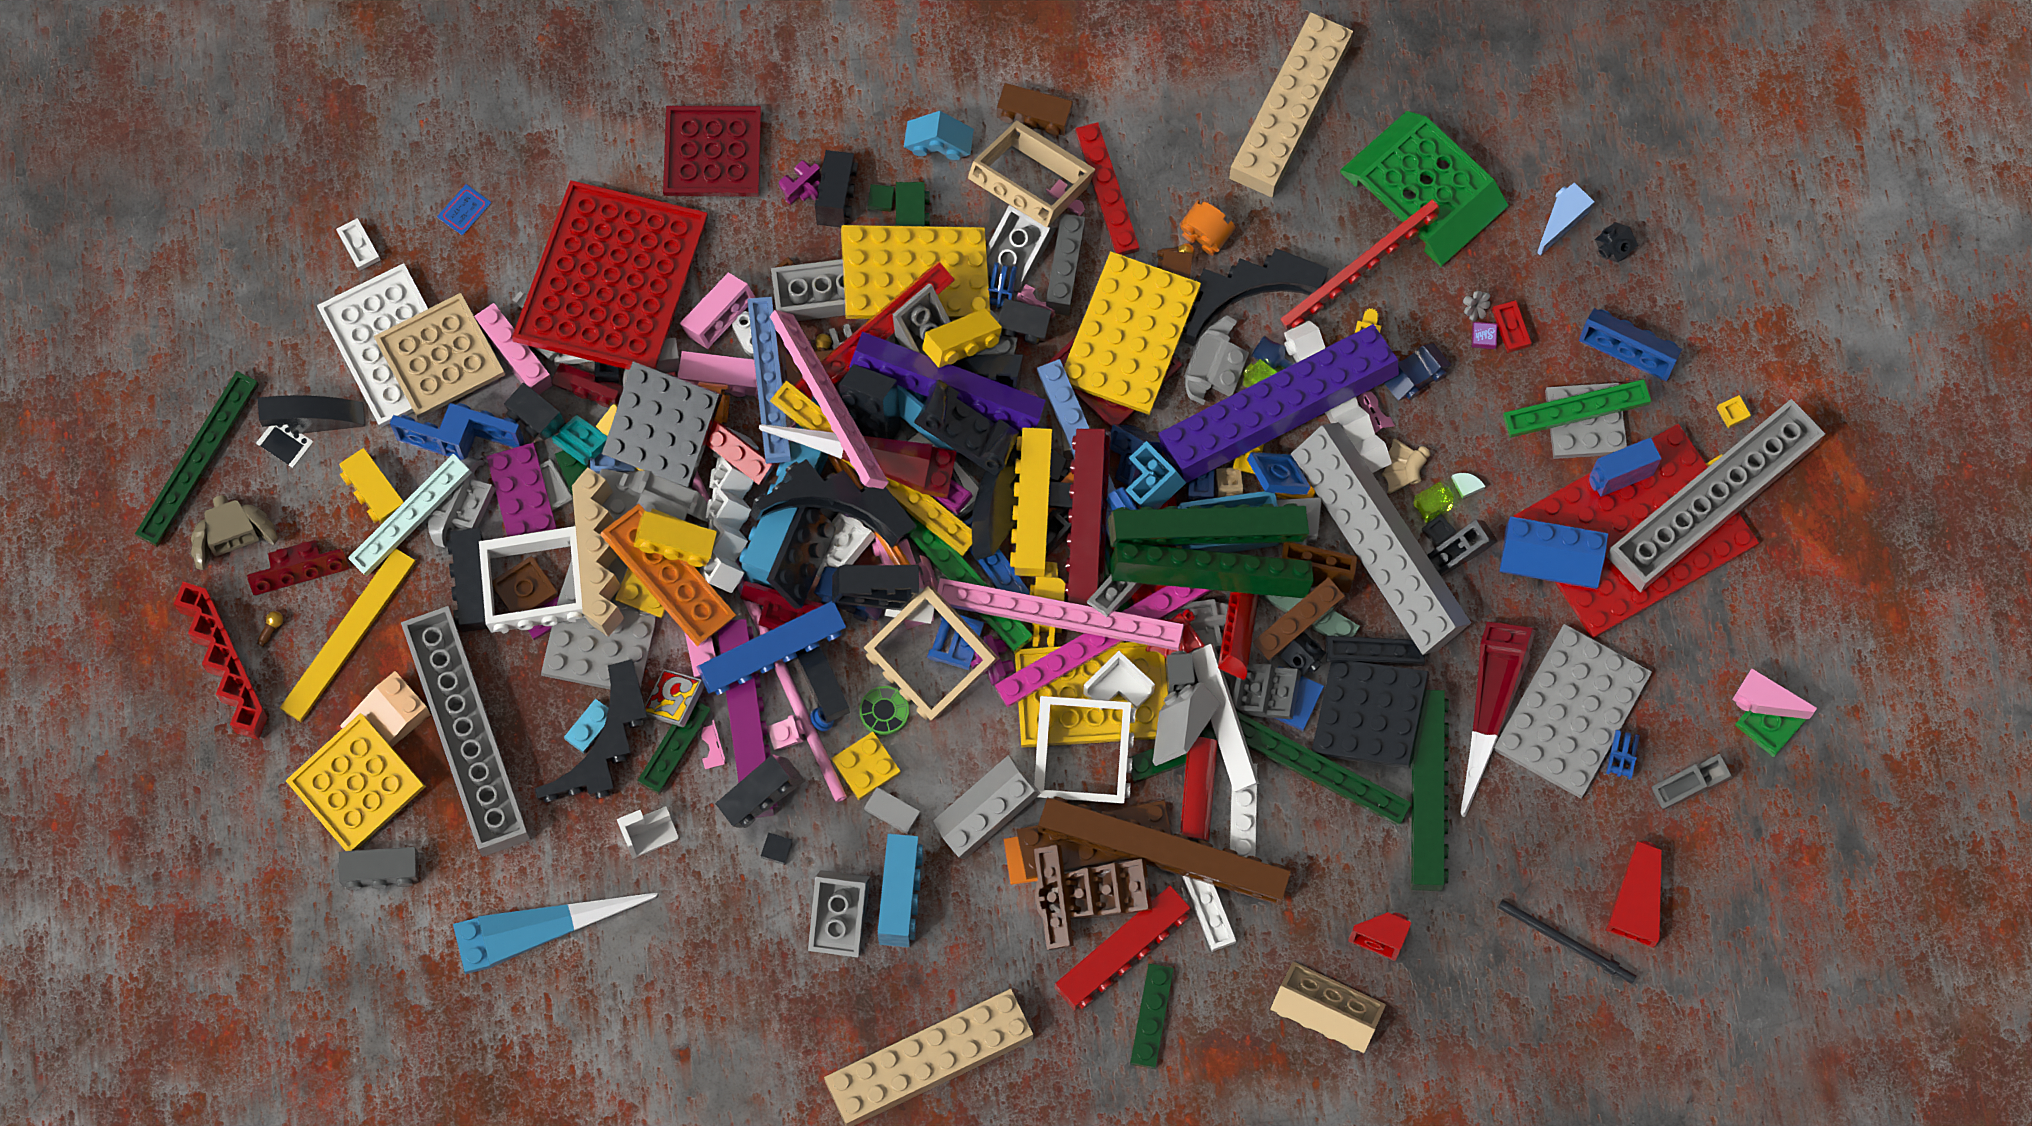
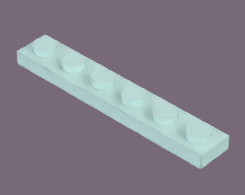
M452 454L348 559L365 576H368L472 473L470 469L456 455Z

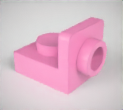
M794 715L788 716V719L767 726L775 751L804 742L802 734H805L801 719L797 720Z

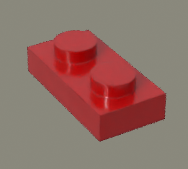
M1516 300L1493 306L1492 312L1507 353L1530 347L1531 340Z

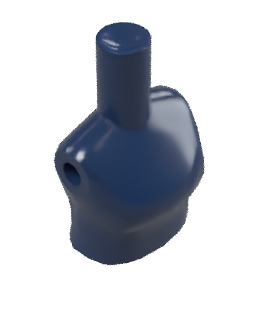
M1263 336L1251 355L1269 370H1275L1279 366L1285 369L1294 364L1285 358L1286 347L1270 340L1266 336Z

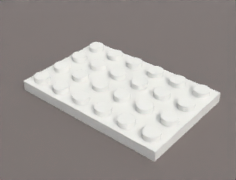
M403 263L317 305L380 428L390 424L393 415L401 417V415H408L414 412L374 339L375 335L428 309Z

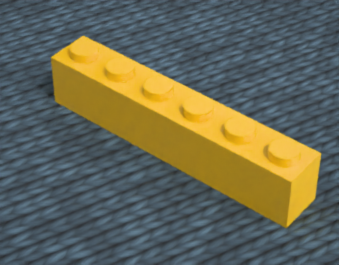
M1022 428V436L1017 437V451H1021V459H1016L1015 474H1020V482H1015L1014 497H1019L1018 505H1013V520H1017V529H1012L1011 543L1016 544V552H1011L1010 567H1015V575L1045 577L1052 429Z

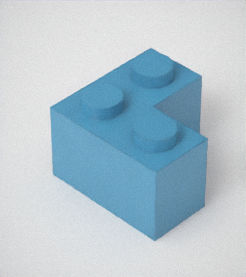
M937 111L907 121L904 148L912 151L916 156H926L929 153L938 151L946 155L950 160H959L961 157L971 154L974 129L942 111Z
M1147 441L1129 457L1142 475L1126 491L1141 508L1153 507L1154 509H1159L1186 484L1177 471Z

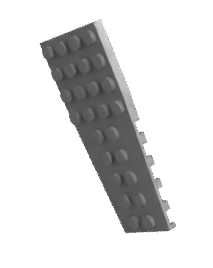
M601 469L599 475L607 480L613 491L602 507L607 509L614 521H616L637 505L641 494L619 484L623 476L622 472ZM617 556L607 570L612 572L621 584L628 566ZM572 559L557 606L576 603ZM617 591L610 602L618 607L624 619L609 637L593 627L586 618L576 619V622H558L552 626L541 676L610 689L608 665L632 659L641 688L656 616L615 601Z

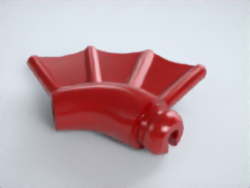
M1185 609L1183 613L1180 612L1171 619L1158 618V620L1184 624L1179 651H1185L1186 654H1189L1192 650L1205 646L1191 626L1190 622L1195 620V615L1190 609ZM1150 645L1146 647L1147 652H1159L1164 658H1167V655H1171L1172 652L1176 651Z

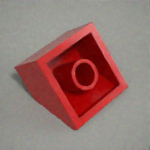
M1387 912L1354 925L1348 941L1396 961L1412 922L1408 921V918L1403 914Z

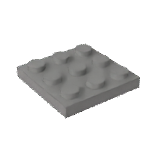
M1619 383L1547 387L1545 390L1546 401L1550 402L1618 386ZM1622 411L1550 428L1553 459L1606 456L1627 447Z

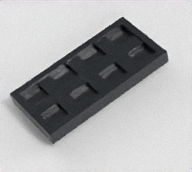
M798 507L766 579L794 609L803 607L836 530L832 522L815 507Z

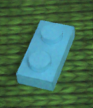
M595 699L564 736L565 740L585 754L599 737L605 725L609 708Z

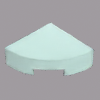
M1457 473L1451 477L1462 499L1485 488L1480 479L1468 473Z

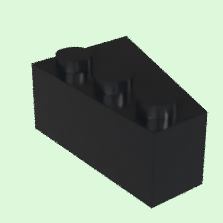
M825 151L821 183L818 185L819 197L818 200H815L814 205L817 225L841 228L842 225H846V220L851 219L852 206H849V199L854 198L855 184H852L853 176L857 177L859 165L858 162H855L854 153Z
M1023 354L973 355L957 360L950 365L1019 390Z
M845 564L839 566L832 574V603L902 611L919 593V565Z
M771 755L715 804L733 827L747 828L756 820L757 816L770 809L776 802L804 783L805 780L788 758Z

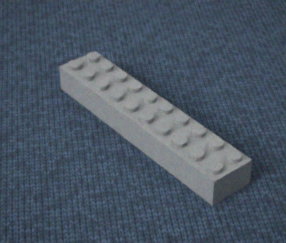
M1790 399L1613 545L1607 555L1608 559L1641 593L1816 448L1822 441L1825 433Z
M1339 422L1319 427L1291 453L1292 457L1319 498H1321L1330 515L1422 655L1439 651L1469 626L1471 621Z
M449 606L401 622L481 856L484 857L530 840Z

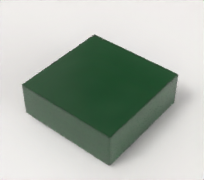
M871 184L868 209L891 212L894 187Z

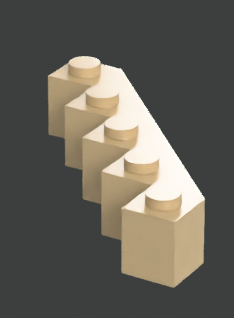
M587 467L572 485L582 610L588 622L609 637L624 619L618 607L610 602L611 598L621 588V584L616 576L607 568L618 555L600 535L605 528L615 522L610 512L602 507L613 491L606 479Z

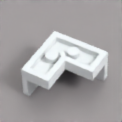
M1118 651L1085 683L1083 694L1090 700L1111 701L1119 693L1125 700L1131 702V705L1137 710L1154 693L1155 684Z
M666 806L644 816L641 810L617 819L632 859L679 839Z

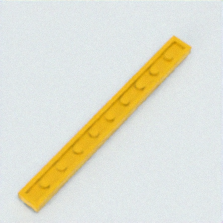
M788 381L771 398V403L802 428L833 432L821 408ZM844 460L848 465L855 469V467H853L850 462ZM887 478L888 484L885 487L901 507L963 556L972 545V529L930 495L922 494Z

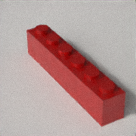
M1171 886L1167 887L1151 901L1152 910L1138 912L1055 983V990L1074 1011L1079 1007L1082 1010L1085 1009L1094 1000L1092 998L1093 995L1098 991L1101 993L1105 992L1113 984L1111 981L1118 974L1120 977L1125 975L1132 968L1130 964L1134 960L1145 958L1151 952L1150 947L1155 942L1161 944L1169 937L1170 933L1168 931L1175 925L1178 928L1181 927L1189 919L1190 907Z

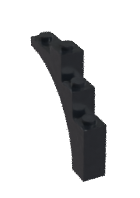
M1277 248L1274 249L1272 256L1267 255L1263 267L1239 258L1236 266L1232 264L1227 277L1204 268L1201 276L1196 275L1194 281L1201 283V287L1192 308V312L1195 314L1192 321L1187 320L1183 333L1186 334L1185 343L1194 346L1202 330L1216 315L1228 306L1246 297L1279 291L1302 293L1310 296L1325 284L1329 268Z
M807 459L801 463L796 461L788 466L782 482L777 484L770 494L765 495L763 493L753 501L754 505L750 511L751 516L756 521L773 512L788 508L815 507L830 509L864 523L878 533L891 548L911 537L917 527L886 487L880 489L865 486L859 490L844 470L838 474L833 472L822 479Z
M632 659L608 665L611 684L610 705L605 725L597 742L586 757L571 771L551 783L535 788L539 801L544 800V803L559 800V795L567 793L569 797L584 793L583 789L587 788L590 797L595 796L596 800L611 796L610 792L615 791L608 762L612 761L613 764L627 761V756L632 755L625 726L629 725L630 729L643 726L644 721L649 720Z

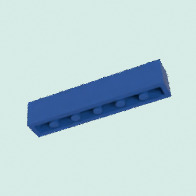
M831 601L696 666L708 693L715 691L716 695H719L729 690L728 684L736 680L740 685L752 679L751 673L759 669L761 673L775 668L774 662L783 659L785 663L798 657L796 654L798 650L805 648L806 652L820 646L818 641L827 637L828 641H831L841 636L840 630L846 628L835 603Z

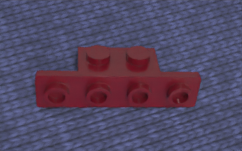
M564 363L559 364L551 382L553 386L574 393L582 399L595 401L606 408L611 407L613 404H619L624 389L623 386L614 382H595V375Z
M312 540L269 552L270 568L248 574L247 580L253 595L256 596L348 570L349 564L342 548L320 554L317 541Z
M747 581L744 582L740 596L742 600L763 606L758 625L772 630L825 605L806 598L802 608L794 609L776 590Z

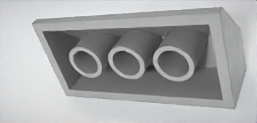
M842 259L771 268L776 310L793 314L797 321L845 315Z
M1008 755L934 819L933 822L942 838L959 858L966 859L1041 793Z

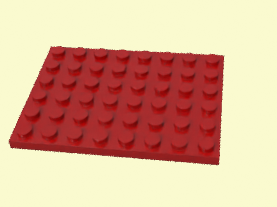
M570 180L514 330L513 342L630 370L633 361L656 369L708 219V213Z
M1679 424L1651 438L1661 457V461L1653 476L1600 497L1598 491H1594L1589 481L1590 472L1514 515L1516 518L1608 533L1605 558L1597 589L1555 582L1592 639L1757 547L1759 544L1739 512H1737L1641 593L1608 559L1607 555L1613 545L1708 468Z

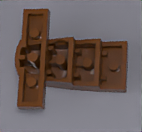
M1061 845L1034 849L1038 878L1035 888V902L1041 918H1043L1047 950L1074 946L1070 919L1108 917L1152 910L1145 859L1119 864L1111 863L1095 868H1084L1065 874Z

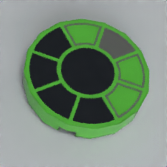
M879 686L870 690L863 697L860 704V718L864 727L879 736H887L899 732L906 725L909 717V704L907 700L900 694L898 689L889 686Z

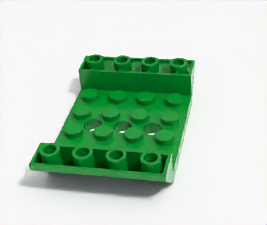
M1406 111L1340 170V173L1356 188L1362 183L1402 222L1433 199L1439 206L1438 218L1428 226L1425 224L1418 229L1419 233L1417 236L1426 243L1424 252L1440 267L1445 265L1508 208V204L1495 180L1427 116ZM1444 160L1448 162L1449 168L1440 169L1436 163ZM1428 175L1432 178L1433 182L1424 184L1420 181V177ZM1411 190L1415 193L1416 197L1414 199H1407L1403 196V192Z

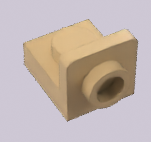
M1233 468L1216 469L1218 498L1243 494L1240 470Z

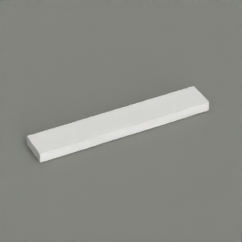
M1209 644L1191 652L1193 666L1198 682H1202L1221 703L1211 717V722L1233 790L1238 793L1259 784L1223 670L1218 668L1219 658L1215 645Z

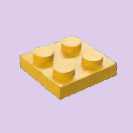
M873 731L831 758V761L859 801L874 792L876 787L880 788L901 774V771Z

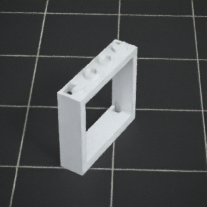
M575 526L479 541L485 621L491 633L499 631L507 633L512 629L529 630L537 625L554 626L558 622H576V619L586 618L582 610ZM571 546L576 603L495 615L490 559Z
M1040 697L1034 785L1041 794L1037 797L1053 798L1056 796L1070 800L1124 803V798L1130 797V783H1126V773H1131L1132 758H1127L1128 748H1133L1134 733H1129L1130 723H1135L1136 708H1131V702ZM1050 704L1123 709L1117 795L1044 790Z

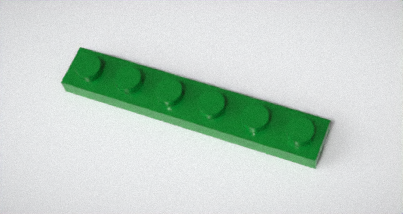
M1643 379L1504 412L1503 418L1509 438L1647 406L1650 405L1651 399Z

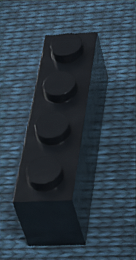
M480 528L450 531L451 540H447L448 554L453 555V563H449L451 578H455V586L451 587L453 601H457L458 609L453 610L454 622L456 625L459 624L462 632L489 629L485 621L479 541H483V534Z

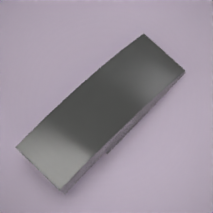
M1718 754L1669 777L1651 788L1664 810L1733 779V776L1722 755Z

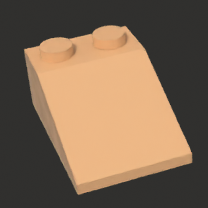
M394 671L370 692L342 723L341 727L343 729L359 713H362L390 746L393 747L431 716L425 704L397 672Z

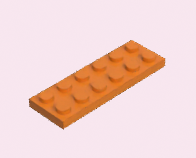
M637 504L605 528L600 535L698 647L732 621L736 614L698 570L688 564V562L679 559L670 560L665 558L664 555L645 553L639 548L633 547L639 521L645 511L640 504Z

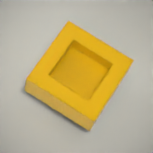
M1740 395L1717 406V410L1728 429L1751 417Z

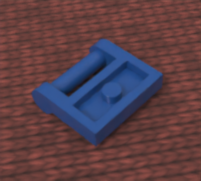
M941 615V624L933 647L928 651L927 658L935 662H943L970 670L975 651L956 630L948 654L941 652L950 628V624ZM960 615L981 637L984 622Z

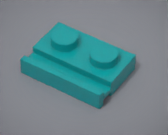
M578 415L559 429L560 432L556 436H551L554 444L585 466L588 464V460L594 459L603 451L607 440L605 434Z

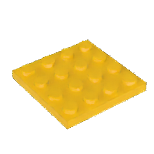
M359 713L286 780L345 851H356L426 787L362 713Z

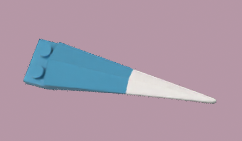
M650 893L492 914L454 923L453 928L464 973L469 974L492 968L570 932L655 899L658 894Z

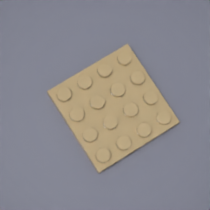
M461 293L374 336L417 419L505 376L500 363Z

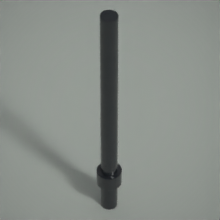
M1502 899L1498 909L1604 968V972L1611 976L1616 975L1630 984H1633L1637 975L1619 966L1620 963L1611 958L1609 960L1507 901Z

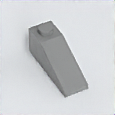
M1110 575L1089 598L1087 603L1105 617H1108L1129 600L1143 583L1113 581Z

